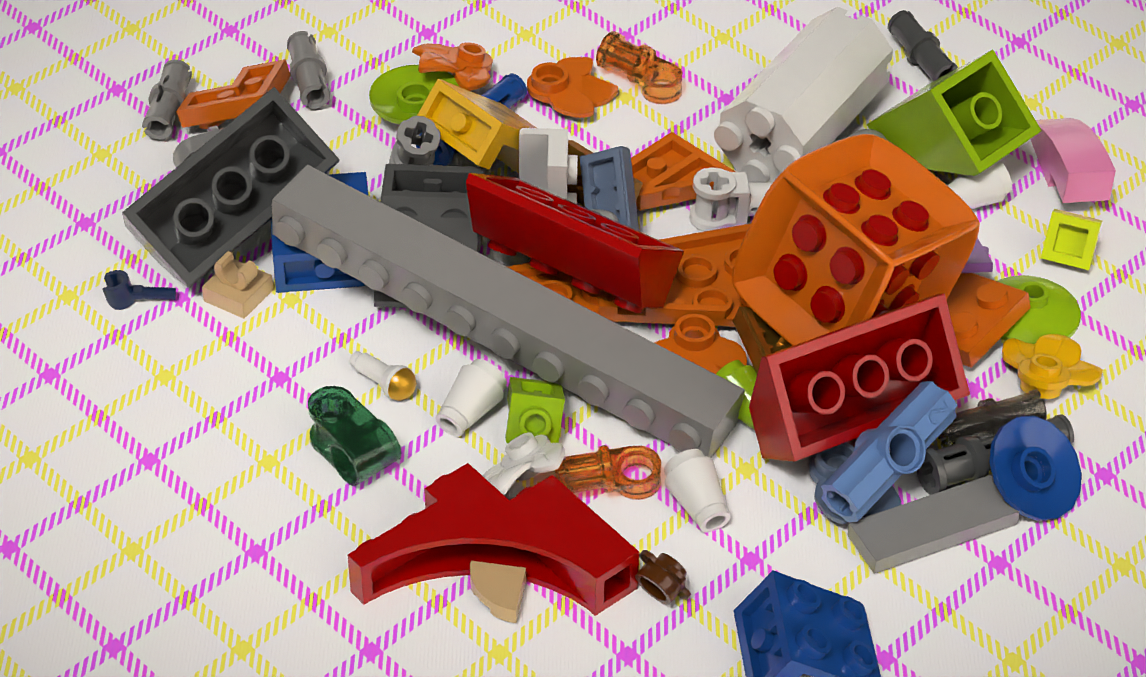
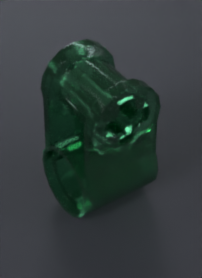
M325 386L317 389L310 395L308 399V414L314 421L310 430V444L315 451L320 453L336 469L342 479L349 485L356 486L401 459V448L391 428L381 419H377L349 390L339 386Z

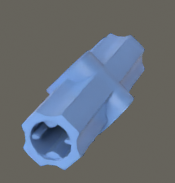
M932 381L921 382L877 428L867 429L859 435L855 442L854 452L821 485L823 490L821 498L831 512L838 514L846 522H858L902 474L914 473L920 469L925 460L926 449L957 417L955 408L958 405L947 390L941 389Z

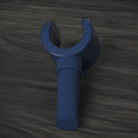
M113 270L104 276L107 287H104L102 290L107 303L115 310L126 309L135 300H176V288L132 285L128 274L122 270Z

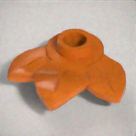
M465 42L457 47H449L442 44L427 43L412 49V53L420 56L418 67L420 73L450 72L457 84L469 91L482 88L490 82L491 77L488 71L492 68L493 59L486 53L485 48L478 44Z
M569 57L561 59L557 63L547 62L539 64L533 68L532 74L527 79V91L530 96L540 102L550 104L555 111L563 115L575 118L593 116L594 107L610 102L617 95L618 86L590 75L593 69V59L590 57Z
M687 314L680 317L671 328L668 338L654 342L714 374L734 360H739L744 365H747L746 353L741 345L735 341L720 337L714 322L702 314Z

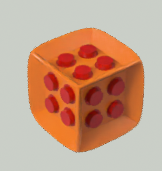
M873 134L854 135L833 142L798 158L776 178L762 199L743 239L733 267L732 284L744 302L791 346L936 294L945 293L947 300L975 246L980 222L972 209L960 196L901 148Z

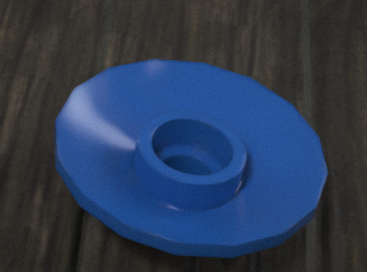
M1036 416L1016 417L999 428L991 442L989 463L994 483L1005 502L1013 509L1020 511V515L1036 521L1055 520L1071 510L1080 495L1082 472L1077 453L1067 436L1051 422Z

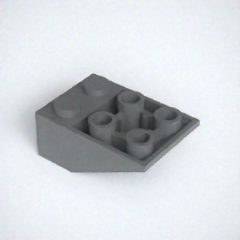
M412 164L385 165L381 203L480 253L482 235L473 232L466 180L469 173L484 174L483 167ZM374 290V307L408 308L398 300Z

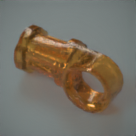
M616 31L609 32L602 39L596 54L597 66L607 71L614 69L627 75V79L630 82L642 87V95L649 102L668 104L677 101L682 96V70L677 65L657 57L655 49L646 44L641 46L633 44ZM656 82H668V84H656Z
M607 445L598 446L595 452L564 456L560 467L554 470L555 477L573 493L603 489L606 493L619 492L626 498L640 500L651 497L658 492L661 486V459L654 450L642 445L609 449ZM634 465L647 467L652 472L647 478L641 480L630 479L623 474L624 470Z

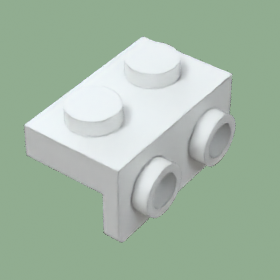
M521 128L519 130V179L577 204V193L567 192V184L577 185L578 155H568V129Z

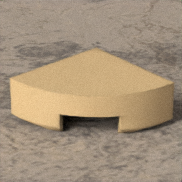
M471 561L470 585L473 594L490 608V613L496 618L517 623L526 584V568Z

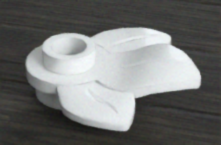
M531 432L524 433L506 445V454L501 462L490 468L482 476L505 496L516 480H528L540 473L558 469L565 456V448L562 443H551L546 435L534 437Z

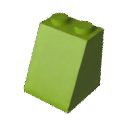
M993 49L927 84L866 124L869 129L882 133L889 142L901 148L926 169L970 176L980 174L1042 131Z

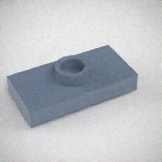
M618 146L580 156L585 208L613 212L619 219V223L639 231L630 149Z

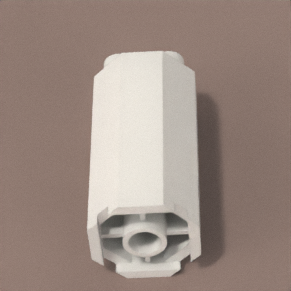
M838 6L812 19L720 113V125L714 131V139L737 172H746L748 182H774L798 158L833 143L886 85L890 78V71L887 72V65L892 60L893 48L873 19L860 15L857 19L845 15L849 10Z

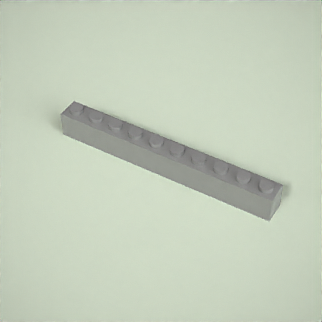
M308 164L272 199V235L278 237L285 244L305 251L320 259L325 265L337 268L360 280L370 289L380 291L405 304L412 311L422 313L449 327L454 333L466 336L491 349L499 357L510 359L536 373L543 380L562 385L563 388L580 396L588 404L603 408L627 421L632 427L644 430L671 444L680 452L689 449H699L703 452L704 456L712 458L738 423V414L745 389Z

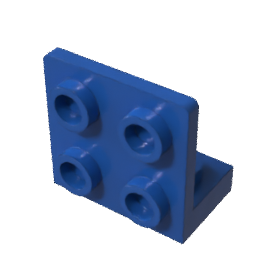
M772 570L733 610L746 677H801L803 674L812 677H881L865 607L860 601L852 597L840 595L810 584L805 580L796 579Z

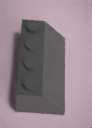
M273 87L122 212L124 224L161 266L186 287L190 288L212 270L215 263L228 251L233 252L272 219V199L307 164L326 174L340 162V159L278 90Z

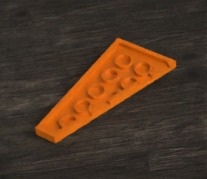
M750 224L659 239L683 250L684 253L664 307L644 308L642 313H635L613 303L615 295L602 289L599 294H594L571 284L573 276L562 271H558L557 275H552L531 267L529 263L506 267L613 322L675 324L684 315L702 314L709 317L715 326L735 327L733 319L739 307H749L732 284V272L737 254Z

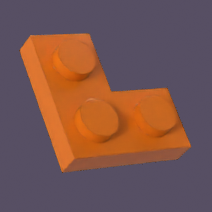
M286 59L243 67L232 85L188 93L176 111L182 128L199 125L200 129H209V127L215 125L219 126L226 120L237 118L273 87L281 93L291 76Z

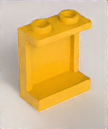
M437 79L417 116H424L432 120L440 131V139L476 165L489 170L497 158L518 174L519 130L521 128H537L505 105L441 79Z

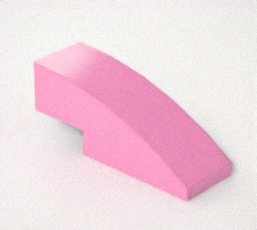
M1074 118L1036 120L1042 131L1030 140L1048 187H1057L1062 203L1110 200L1116 170L1108 152L1093 130L1081 120Z

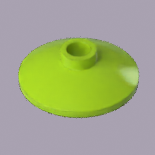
M406 65L391 69L380 75L370 87L369 99L371 107L376 114L389 122L400 125L402 121L408 120L412 116H417L437 79L456 86L459 85L454 76L448 72L420 73L418 71L419 65Z
M1029 275L1011 276L997 281L1028 292L1031 307L1001 337L1002 340L1016 338L1035 344L1043 335L1059 334L1071 338L1077 331L1081 319L1080 306L1075 297L1063 286L1045 278Z

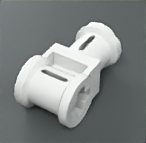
M713 167L704 168L698 171L693 178V189L697 195L696 203L690 208L689 219L692 225L702 231L747 224L748 216H755L762 199L773 182H748L746 172H729ZM710 182H714L713 190L709 185ZM712 210L716 214L715 218H712Z

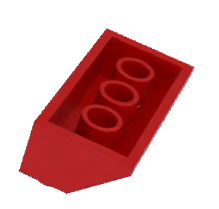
M477 173L468 174L466 188L473 232L490 239L488 243L489 248L509 256H516L517 252L531 257L529 262L531 267L548 274L557 275L558 271H562L573 276L571 284L581 290L599 294L602 289L615 295L613 303L623 309L642 313L644 308L664 307L682 259L683 250L518 178Z
M945 293L930 296L763 356L749 404L762 458L796 462L856 439L865 430L877 428L921 382L932 381L941 389L947 390L954 400L969 396L970 391Z

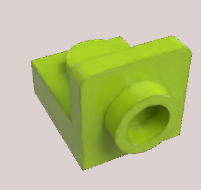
M510 377L507 393L509 412L505 434L506 443L508 444L514 438L531 432L534 437L546 435L551 443H559L565 403L562 385L541 380Z

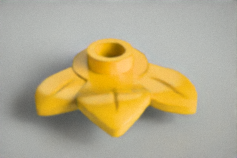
M1047 334L1041 336L1035 344L1016 338L1007 339L1003 343L1001 354L1003 360L1018 369L1017 375L1021 380L1020 388L1033 397L1042 399L1056 398L1060 396L1062 389L1067 385L1090 386L1097 383L1103 373V369L1080 360L1081 347L1068 336Z

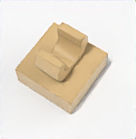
M229 251L215 263V274L202 286L204 302L243 319L274 290L271 274L257 269L253 261L249 260L245 264L235 260L233 253Z

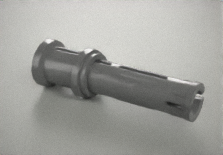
M1058 414L1046 419L1062 431L1070 443H1074L1073 427L1066 416ZM966 435L959 437L954 445L938 450L928 447L925 460L920 469L916 471L923 489L929 495L946 490V486L966 480L970 482L987 476L991 470L989 463L991 442L995 435L983 439Z

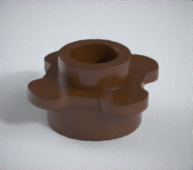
M648 550L641 551L639 557L645 564L637 572L635 579L642 589L651 597L666 605H670L677 596L687 600L691 593L684 583L687 575L685 568L668 554L661 553L656 557Z

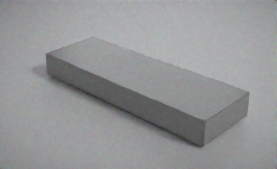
M991 474L861 518L858 522H850L847 536L875 574L1016 525L1020 511L1013 509L1005 502Z

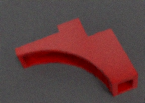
M469 463L449 474L440 476L431 485L424 488L425 509L407 516L400 524L374 539L363 542L356 550L347 554L350 592L363 605L386 593L418 582L443 577L470 575L471 561L526 568V582L566 596L588 609L594 616L638 589L635 575L639 571V551L553 474L534 486L524 488L516 497L509 500Z

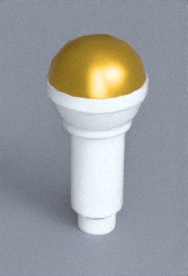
M359 351L353 352L350 356L349 363L355 367L356 371L379 383V386L389 399L401 401L408 399L414 393L417 385L416 377L407 366L387 365L368 353H361Z

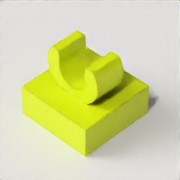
M1054 209L1051 214L1041 259L1090 270L1103 220Z

